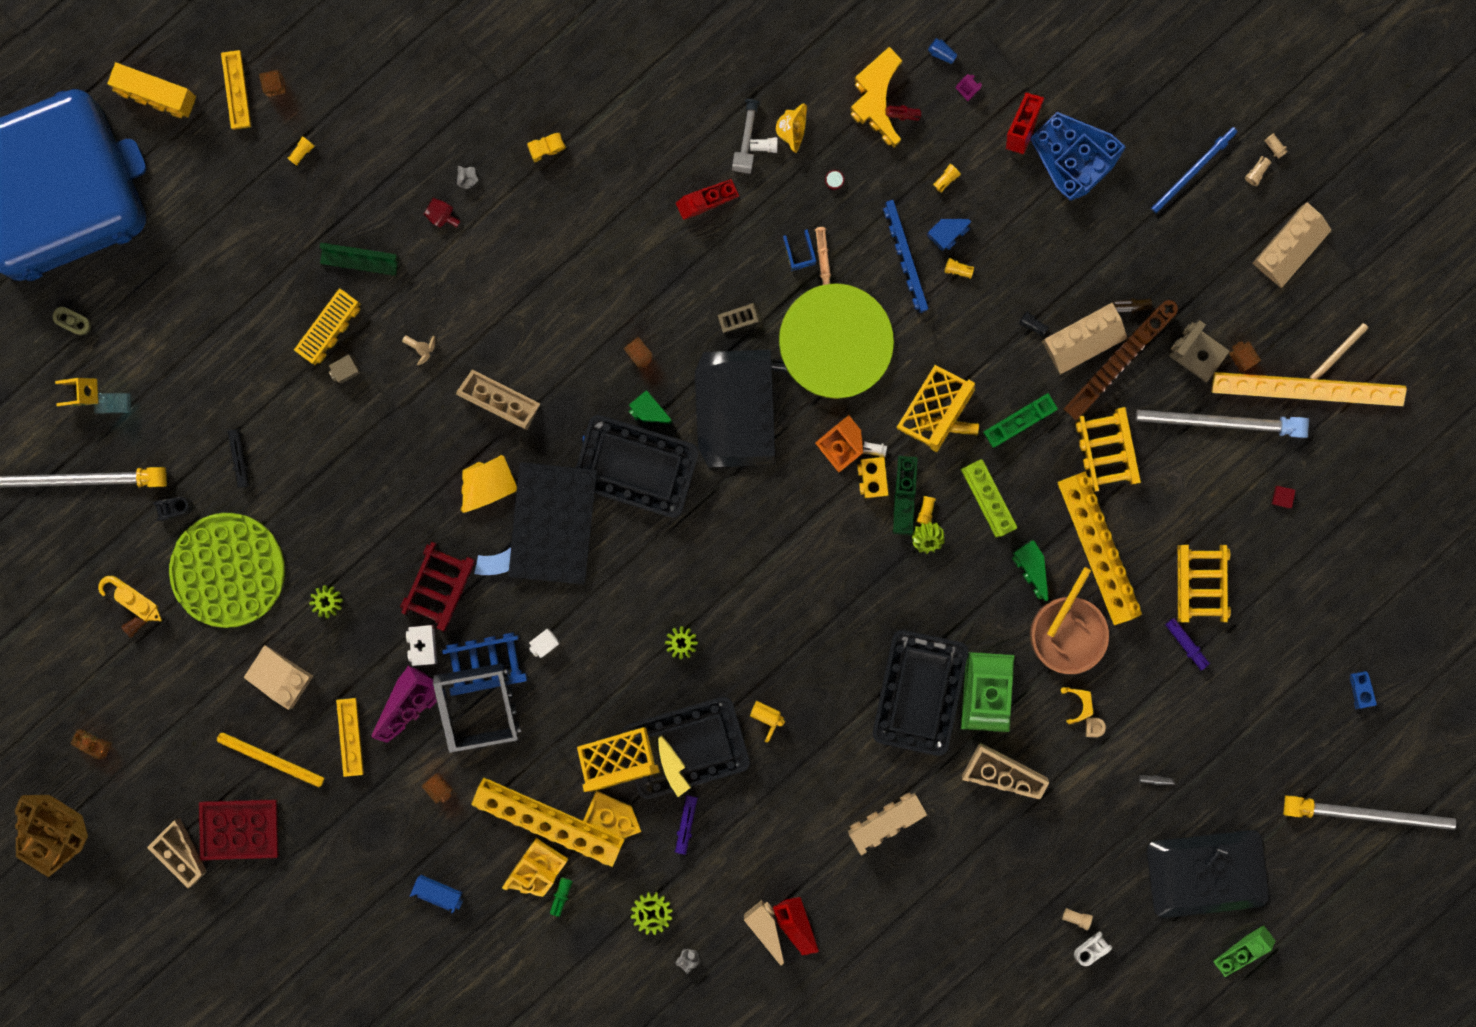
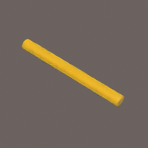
M1084 567L1047 632L1049 636H1055L1091 572L1090 569Z

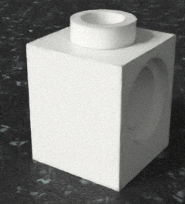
M548 628L529 642L531 645L529 649L535 657L539 655L542 658L558 646L560 642Z

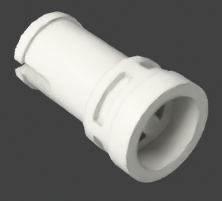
M777 138L750 139V151L777 153Z

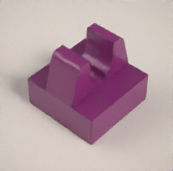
M969 74L955 87L967 101L973 98L982 86L981 83L977 84L973 80L974 75Z

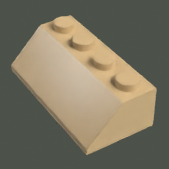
M1305 203L1252 264L1282 288L1331 232V228L1316 209L1309 203Z
M1113 303L1049 336L1042 343L1059 374H1062L1127 339L1122 319Z

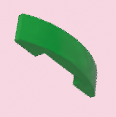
M1049 393L983 433L992 448L1055 412L1058 408Z

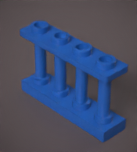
M514 632L503 634L502 639L496 640V637L493 636L484 638L485 642L482 643L472 640L465 642L466 646L458 647L457 643L447 645V649L442 650L443 654L450 653L453 672L461 671L457 651L469 650L473 669L480 667L476 648L487 646L491 665L499 664L495 644L506 642L512 669L507 685L528 681L527 673H522V670H519L514 640L520 639V636H515ZM498 675L491 676L492 680L484 681V678L475 679L472 684L467 685L465 681L454 683V687L449 688L450 694L453 696L499 687Z

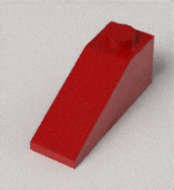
M1030 93L1025 94L1007 133L1006 149L1021 154L1025 153L1044 97Z

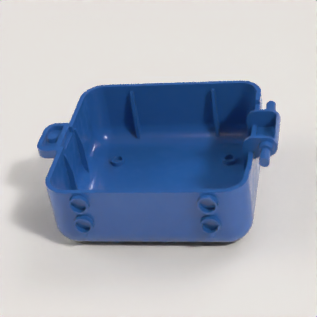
M79 89L60 91L53 97L0 117V273L13 280H36L43 276L42 273L115 243L118 245L127 243L132 240L133 236L140 233L146 224V213L132 179L142 176L147 169L140 148L132 139H124L116 143L102 107L85 91Z

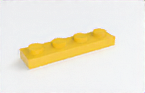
M238 50L221 53L231 129L252 127L242 52Z
M357 698L336 700L343 776L363 775Z

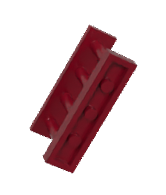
M431 542L430 545L427 544L425 547L423 563L408 598L404 597L400 608H402V614H407L409 610L433 619L438 624L437 629L446 631L476 560L467 557L466 560L463 559L461 561L435 550L437 543ZM431 557L458 567V570L461 571L459 577L452 578L429 568L428 564ZM424 574L451 585V588H453L451 595L445 596L420 585ZM416 592L442 602L446 606L443 613L440 612L438 614L413 603Z

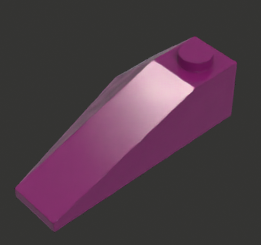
M408 666L397 680L371 735L372 738L388 743L405 729V725L409 721L419 718V713L428 707L430 709L435 705L437 699L433 679L423 671Z

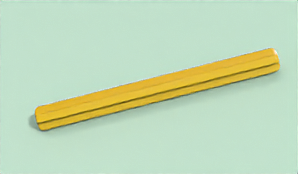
M220 733L217 737L218 743L314 786L321 787L324 782L323 777L230 735Z

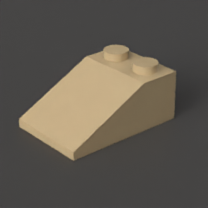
M264 645L244 678L272 700L289 710L295 706L313 678V675Z
M761 900L744 914V921L778 963L782 965L784 959L774 918L775 913L768 902L764 903Z

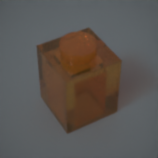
M278 70L259 74L263 93L267 97L286 93L282 74Z
M639 337L623 348L638 368L641 366L645 368L652 362L653 354Z
M1240 341L1232 347L1233 351L1229 353L1241 372L1246 371L1261 361L1249 341L1244 344Z
M439 772L422 785V788L436 804L439 801L444 803L451 797L450 792L453 790Z

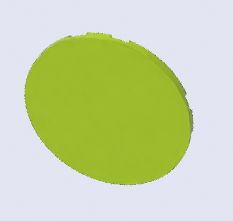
M827 284L807 291L790 306L780 327L779 350L788 373L807 391L821 397L834 399L848 398L866 391L882 377L893 353V331L886 312L871 295L850 285Z
M218 513L196 521L180 536L170 558L169 577L177 601L192 617L214 627H239L259 619L275 604L284 584L285 561L278 541L263 524L241 514Z

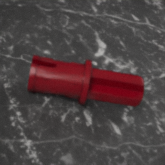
M905 105L901 107L888 106L885 108V115L887 117L899 118L901 121L906 119L919 121V117H921V110L918 108H907Z

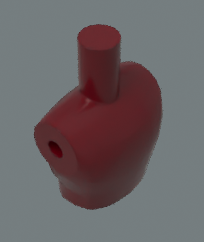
M434 197L423 213L430 222L440 228L446 222L456 228L460 223L459 220L451 216L453 207Z

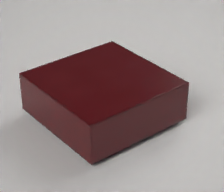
M1275 486L1271 505L1292 509L1296 490Z

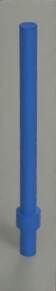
M1232 127L1223 137L1220 136L1214 142L1215 145L1151 208L1152 211L1157 213L1220 149L1223 150L1228 145L1227 142L1237 133V130Z

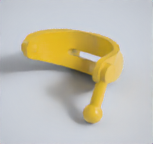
M1070 687L1061 688L1062 694L1067 692L1076 693L1083 702L1081 715L1076 719L1066 720L1068 724H1074L1093 715L1091 692L1070 689Z

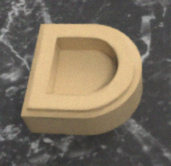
M1086 718V737H1100L1105 733L1106 725L1103 720L1099 718Z

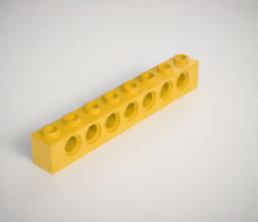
M1086 471L1057 482L1113 624L1117 625L1142 615L1140 605L1135 598L1133 588L1130 585L1126 570L1122 565L1119 552L1115 547L1111 532L1107 527L1105 517L1101 512Z
M486 778L482 779L471 804L479 810L489 812L497 818L505 819L516 826L523 827L534 834H539L552 842H557L568 849H573L586 857H591L613 867L624 842V839Z

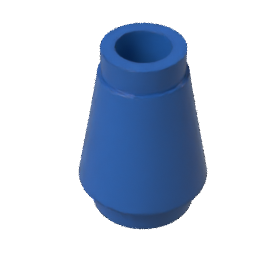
M935 38L928 49L931 56L950 64L957 57V54L942 39Z

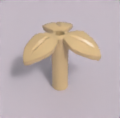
M405 336L402 340L403 343L416 349L418 354L422 356L417 363L418 366L430 358L429 352H433L435 348L434 336H432L429 345L425 342H417L408 336Z

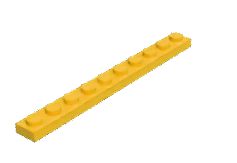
M1214 372L1211 388L1212 393L1404 406L1407 390L1406 386L1218 372Z

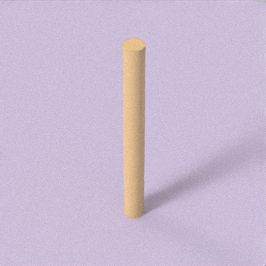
M1362 323L1309 378L1319 379L1368 329V326Z

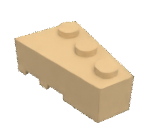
M180 818L175 819L147 847L187 888L194 886L207 872Z

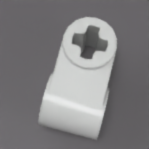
M1101 932L1091 936L1075 950L1074 958L1078 963L1083 966H1089L1112 949V946L1108 945L1103 939ZM1087 951L1088 958L1085 961H1081V953Z

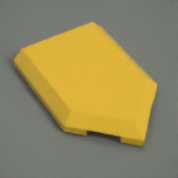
M596 791L583 820L584 822L621 838L641 832L632 806Z

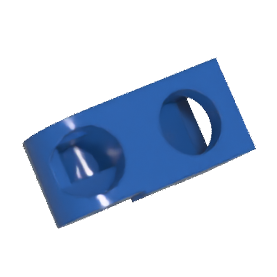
M1367 671L1350 674L1355 709L1376 706L1373 688Z

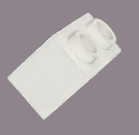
M434 625L409 627V631H406L407 643H410L408 661L412 662V666L436 664L437 652ZM420 640L422 643H425L426 645L422 648V651L421 648H417V644L420 643Z

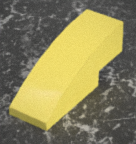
M660 736L658 742L661 763L670 786L677 797H679L691 787L680 772L685 768V765L665 738Z

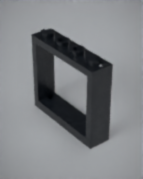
M503 663L434 676L433 686L449 753L518 740V732H521L519 721H515V716L517 715L516 705L511 703L513 692L512 688L507 685L509 674L507 669L504 670ZM498 675L510 728L456 738L444 685Z

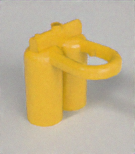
M758 701L755 702L750 717L771 726L765 742L768 743L776 726L784 725V717L781 716L780 711Z

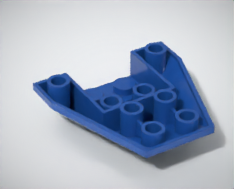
M1056 112L1030 139L1054 185L1070 201L1086 195L1114 168L1125 149V145L1112 134L1059 112Z

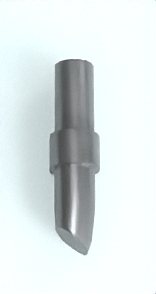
M1156 775L1139 776L1140 783L1176 785L1172 778Z

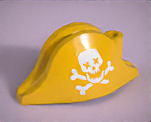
M805 103L795 110H786L785 114L779 118L776 124L778 136L783 141L789 143L794 153H797L804 136L807 105Z

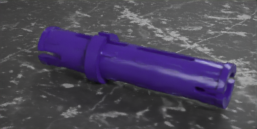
M1175 618L1165 624L1187 652L1186 656L1194 661L1200 671L1210 664L1200 652L1201 648L1193 643Z
M686 795L680 829L677 831L676 853L687 854L689 838L692 837L691 828L698 797Z

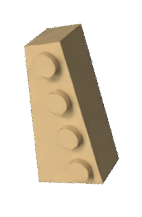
M979 743L962 774V780L971 781L1036 799H1041L1049 784L1047 777L982 743Z

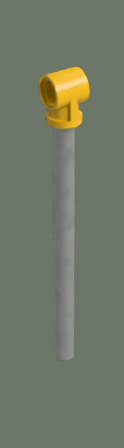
M150 467L147 470L138 468L136 472L0 476V488L136 483L138 487H144V485H147V487L167 486L166 467Z
M1285 795L1283 815L1303 817V815H1306V817L1312 818L1313 814L1451 830L1456 828L1455 818L1314 803V800L1310 798L1304 800L1303 797Z

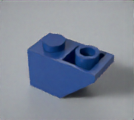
M941 219L927 233V236L942 251L945 248L950 250L956 244L954 239L959 234L963 237L970 230L968 226L971 221L969 219Z

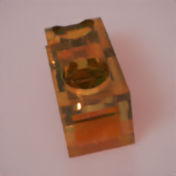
M81 729L76 730L70 742L79 750L97 759H105L112 745L111 742Z

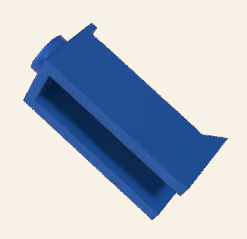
M421 874L418 876L410 894V897L417 894L418 898L448 911L452 909V913L456 909H460L464 900L461 898L463 892Z

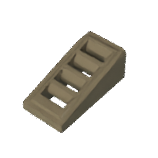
M756 303L718 315L723 333L761 322ZM749 309H751V312H752V315H753V318H754V319H752V320H751L750 315H749V312H748ZM742 311L744 312L746 322H743L741 316ZM733 314H736L737 320L739 323L737 325L735 323ZM726 316H729L731 327H728Z

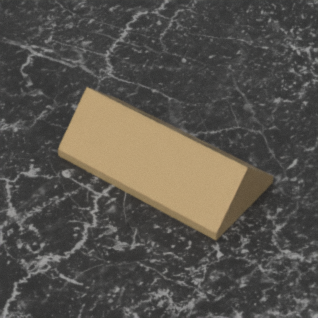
M471 370L456 392V395L528 430L540 406V403L474 370Z

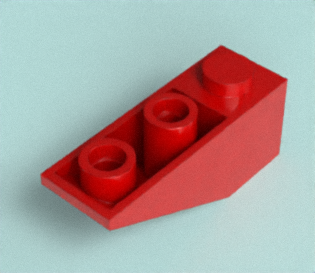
M732 179L687 194L678 200L676 205L682 219L686 220L739 197V194Z
M801 897L787 899L774 906L773 910L780 928L802 955L819 952Z

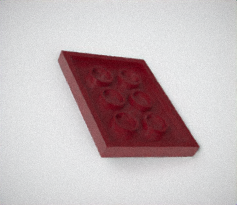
M277 799L199 802L200 860L278 858Z

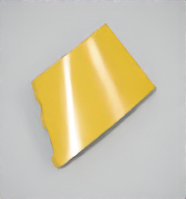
M500 455L485 464L477 462L462 471L463 505L461 511L465 513L480 508L517 491L516 483L504 456Z
M536 838L502 888L504 890H520V893H532L533 895L543 897L554 883L557 874L567 863L568 858Z

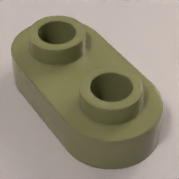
M59 307L53 313V321L57 325L75 334L85 335L91 329V323L88 318L68 308ZM63 314L67 315V319L65 321L62 320ZM81 322L84 323V328L82 329L79 328Z

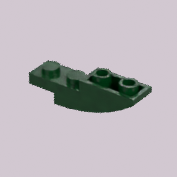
M898 456L893 534L912 535L918 457Z

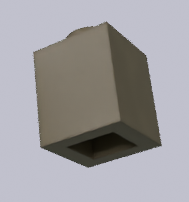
M347 355L329 365L331 378L333 381L337 380L340 384L361 373L351 355Z

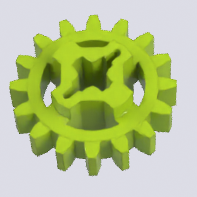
M648 892L646 898L640 895L641 901H634L637 907L631 908L635 912V914L631 915V918L636 919L633 924L634 926L640 925L639 931L646 929L647 935L649 931L656 935L657 929L663 932V925L669 926L667 920H672V916L668 915V913H671L673 910L672 908H667L670 902H664V895L658 898L657 892L654 896H651L650 892ZM648 901H656L654 904L650 905L645 903ZM661 906L664 908V917L660 914ZM639 909L644 914L642 921L639 917ZM654 909V910H655V915H656V917H655V916L649 917V916H648V914H649L648 910H649V911H652V910ZM656 922L658 925L649 926V923Z

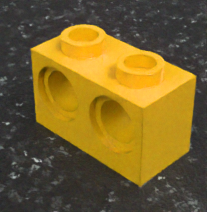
M884 457L860 460L861 464H857L858 476L862 475L863 483H859L860 495L864 494V498L888 496ZM873 463L876 465L877 470L874 474H869L866 471L867 464ZM875 482L878 484L879 489L876 493H871L868 490L869 483Z

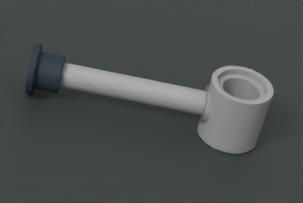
M746 99L747 117L741 152L734 153L732 171L751 174L754 155L748 152L755 112H757L758 105L761 102Z

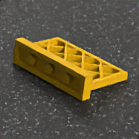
M935 365L899 422L897 429L930 446L931 450L938 452L974 393L975 383L970 380L965 381ZM935 373L942 374L945 381L934 383L933 377ZM957 382L962 385L959 390L951 392L950 383ZM946 385L949 393L938 395L936 387ZM933 388L935 396L925 399L924 391ZM950 397L952 402L950 406L941 407L939 399ZM937 400L939 408L928 411L926 403ZM924 403L926 412L915 414V406ZM940 412L942 416L941 421L932 423L930 415ZM928 416L930 424L919 427L917 418ZM915 420L916 428L908 429L903 426L906 421ZM931 428L933 434L930 439H927L921 435L920 430Z
M646 727L577 747L585 784H583L584 792H593L660 773L658 765L654 764ZM641 733L643 739L640 746L633 742L636 734ZM619 739L627 742L624 750L616 747ZM603 744L611 747L607 755L600 752ZM630 745L638 749L634 758L627 754ZM589 748L594 751L590 760L585 757L584 749ZM614 749L621 753L617 762L610 758ZM641 752L646 754L648 763L642 764L637 760ZM597 755L604 758L601 767L594 764ZM624 757L632 761L627 769L621 766ZM608 761L615 765L610 774L604 770ZM591 766L598 770L596 777L590 779L589 775Z

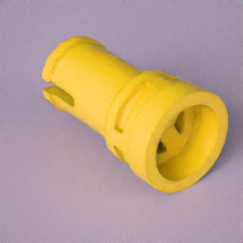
M303 136L297 143L298 146L288 157L295 165H298L306 153H309L315 146Z
M949 164L946 170H944V174L933 186L942 193L961 173L953 165Z
M948 258L944 273L958 274L971 279L974 267Z
M924 496L921 512L916 520L920 524H928L929 521L932 523V511L936 501L935 498Z

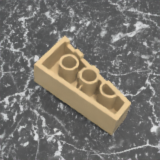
M909 792L900 797V802L896 804L891 802L883 807L884 811L880 813L873 812L867 816L868 820L863 823L858 821L850 826L851 829L848 833L860 855L867 852L865 848L868 846L870 848L878 846L884 837H892L900 832L901 827L907 828L927 816L915 793L911 795Z

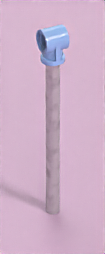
M1147 410L1136 411V421L1274 431L1279 432V436L1289 434V437L1308 438L1309 418L1290 417V419H1286V417H1281L1280 420Z

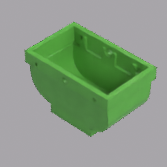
M968 652L964 672L961 729L1010 731L1014 655Z

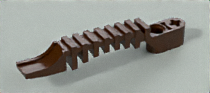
M1167 300L1160 304L1140 327L1132 333L1133 335L1119 347L1120 349L1106 361L1107 363L1093 375L1094 377L1082 387L1063 410L1076 421L1100 396L1099 394L1106 390L1105 387L1112 383L1111 380H1114L1118 373L1123 371L1124 366H1127L1131 362L1130 360L1137 356V352H1140L1145 347L1144 345L1148 344L1176 315L1178 311L1176 303ZM1166 307H1169V313L1166 314L1164 311L1166 310ZM1151 320H1156L1158 322L1157 329L1151 326Z

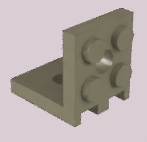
M1199 320L1187 325L1182 332L1184 336L1171 347L1173 351L1169 356L1204 382H1208L1229 353V350L1205 334L1202 330L1206 324ZM1200 350L1207 353L1205 361H1201L1197 357Z

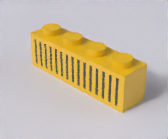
M339 288L294 351L312 364H320L326 357L325 352L329 347L332 348L336 344L338 334L340 332L343 333L349 326L347 322L350 318L355 317L359 313V306L361 304Z

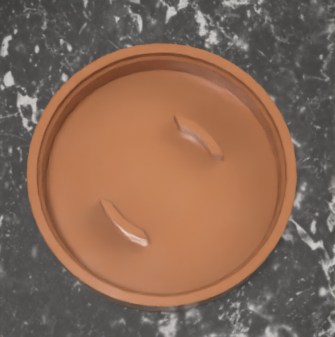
M1067 597L1057 598L1045 604L1033 619L1030 629V641L1033 651L1046 667L1064 674L1085 672L1094 667L1106 652L1109 642L1107 622L1096 606L1084 599L1076 598L1055 636L1051 637L1047 632Z

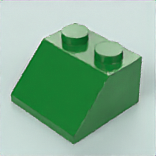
M647 390L629 404L631 408L629 412L636 421L640 419L646 423L669 425L672 423L670 417Z

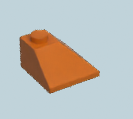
M847 416L815 442L838 472L842 471L863 454L861 429L850 416Z

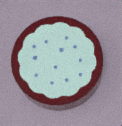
M831 170L827 173L825 184L829 189L837 190L843 186L844 176L840 171Z

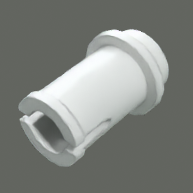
M864 442L863 454L879 456V458L886 456L887 446H884V443L879 445Z

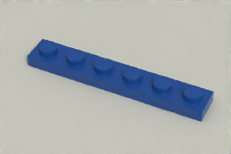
M887 201L883 212L885 218H889L891 226H889L890 234L892 237L895 236L897 244H894L897 255H901L903 260L900 264L903 273H907L909 279L906 281L909 292L913 291L915 297L912 299L915 310L918 309L919 313L926 312L928 306L894 201Z

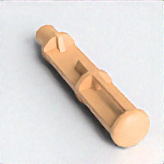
M818 227L815 229L820 277L822 278L823 285L830 284L831 273L829 269L826 228Z

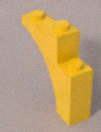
M888 47L855 77V87L861 93L865 92V95L851 106L850 111L852 113L850 115L857 123L860 121L864 124L869 119V125L874 131H879L883 135V141L888 146L892 145L895 147L900 143L901 139L893 129L889 117L885 115L886 93L889 81L901 65L902 60Z

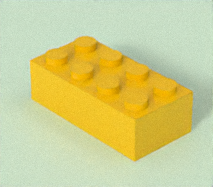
M116 62L107 83L113 88V92L123 98L128 99L130 96L135 102L142 105L148 103L154 109L162 112L166 109L171 115L181 119L182 116L189 118L197 97L187 88Z

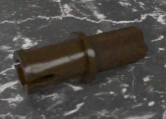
M1131 298V300L1113 302L1117 312L1131 311V313H1135V311L1152 310V307H1150L1152 306L1151 299L1134 300V298Z

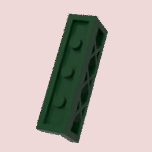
M320 243L319 248L322 250L320 264L397 276L399 256L396 254Z

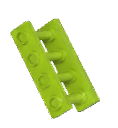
M983 460L976 461L961 469L995 538L1017 529Z

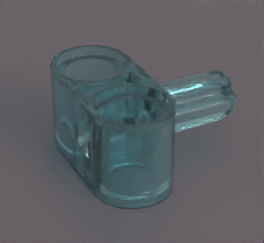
M130 393L98 394L99 404L94 405V413H131Z

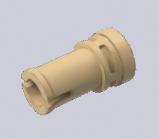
M1261 156L1253 170H1250L1245 176V180L1253 186H1258L1263 178L1262 175L1271 164V161Z
M1066 908L1062 920L1077 924L1078 927L1088 930L1093 916L1084 913L1080 914Z

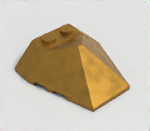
M22 795L15 809V815H17L15 829L18 830L16 857L49 877L83 849L88 838L83 817L51 795Z

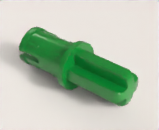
M561 877L556 894L554 893L555 899L550 911L551 915L560 917L565 901L568 900L567 896L573 881Z

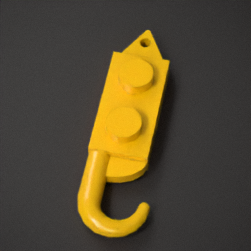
M106 576L100 581L98 590L102 596L106 595L103 590L104 585L112 583L117 587L114 593V598L117 602L146 622L162 621L158 611L159 607L117 577Z

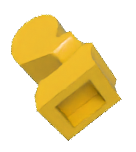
M555 133L542 137L541 140H533L527 143L534 163L541 160L545 154L554 155L566 148L562 141L561 133Z

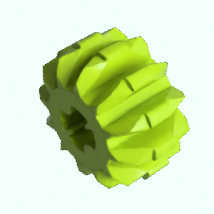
M930 521L928 524L922 523L921 527L915 526V531L912 532L913 545L919 552L924 551L926 554L929 551L935 553V549H941V544H944L945 541L943 529L937 523L932 525Z
M323 586L322 590L316 589L318 595L311 594L315 601H311L310 605H316L312 611L317 612L319 610L318 617H322L325 613V617L330 618V612L334 616L337 615L335 608L338 610L342 609L337 603L343 602V599H337L341 593L339 591L334 593L335 587H331L328 591V587ZM327 597H328V601L330 602V605H326V607H325V606H324L325 603L323 602V599H327Z
M683 626L680 627L679 634L675 628L672 629L675 636L667 634V637L672 639V641H665L667 645L672 644V647H669L667 652L674 649L675 652L672 654V657H675L677 652H679V658L683 659V653L685 652L689 658L690 653L688 649L692 652L696 651L695 648L691 647V645L698 644L697 641H691V639L696 637V634L689 637L688 634L691 629L688 628L686 633H683ZM681 637L685 638L686 647L682 646V648H679L676 640L678 638L681 640Z

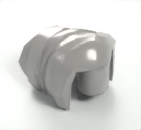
M458 166L457 185L463 189H469L478 182L474 167L463 168Z
M683 949L675 964L688 974L693 968L697 967L700 963V958L695 950Z

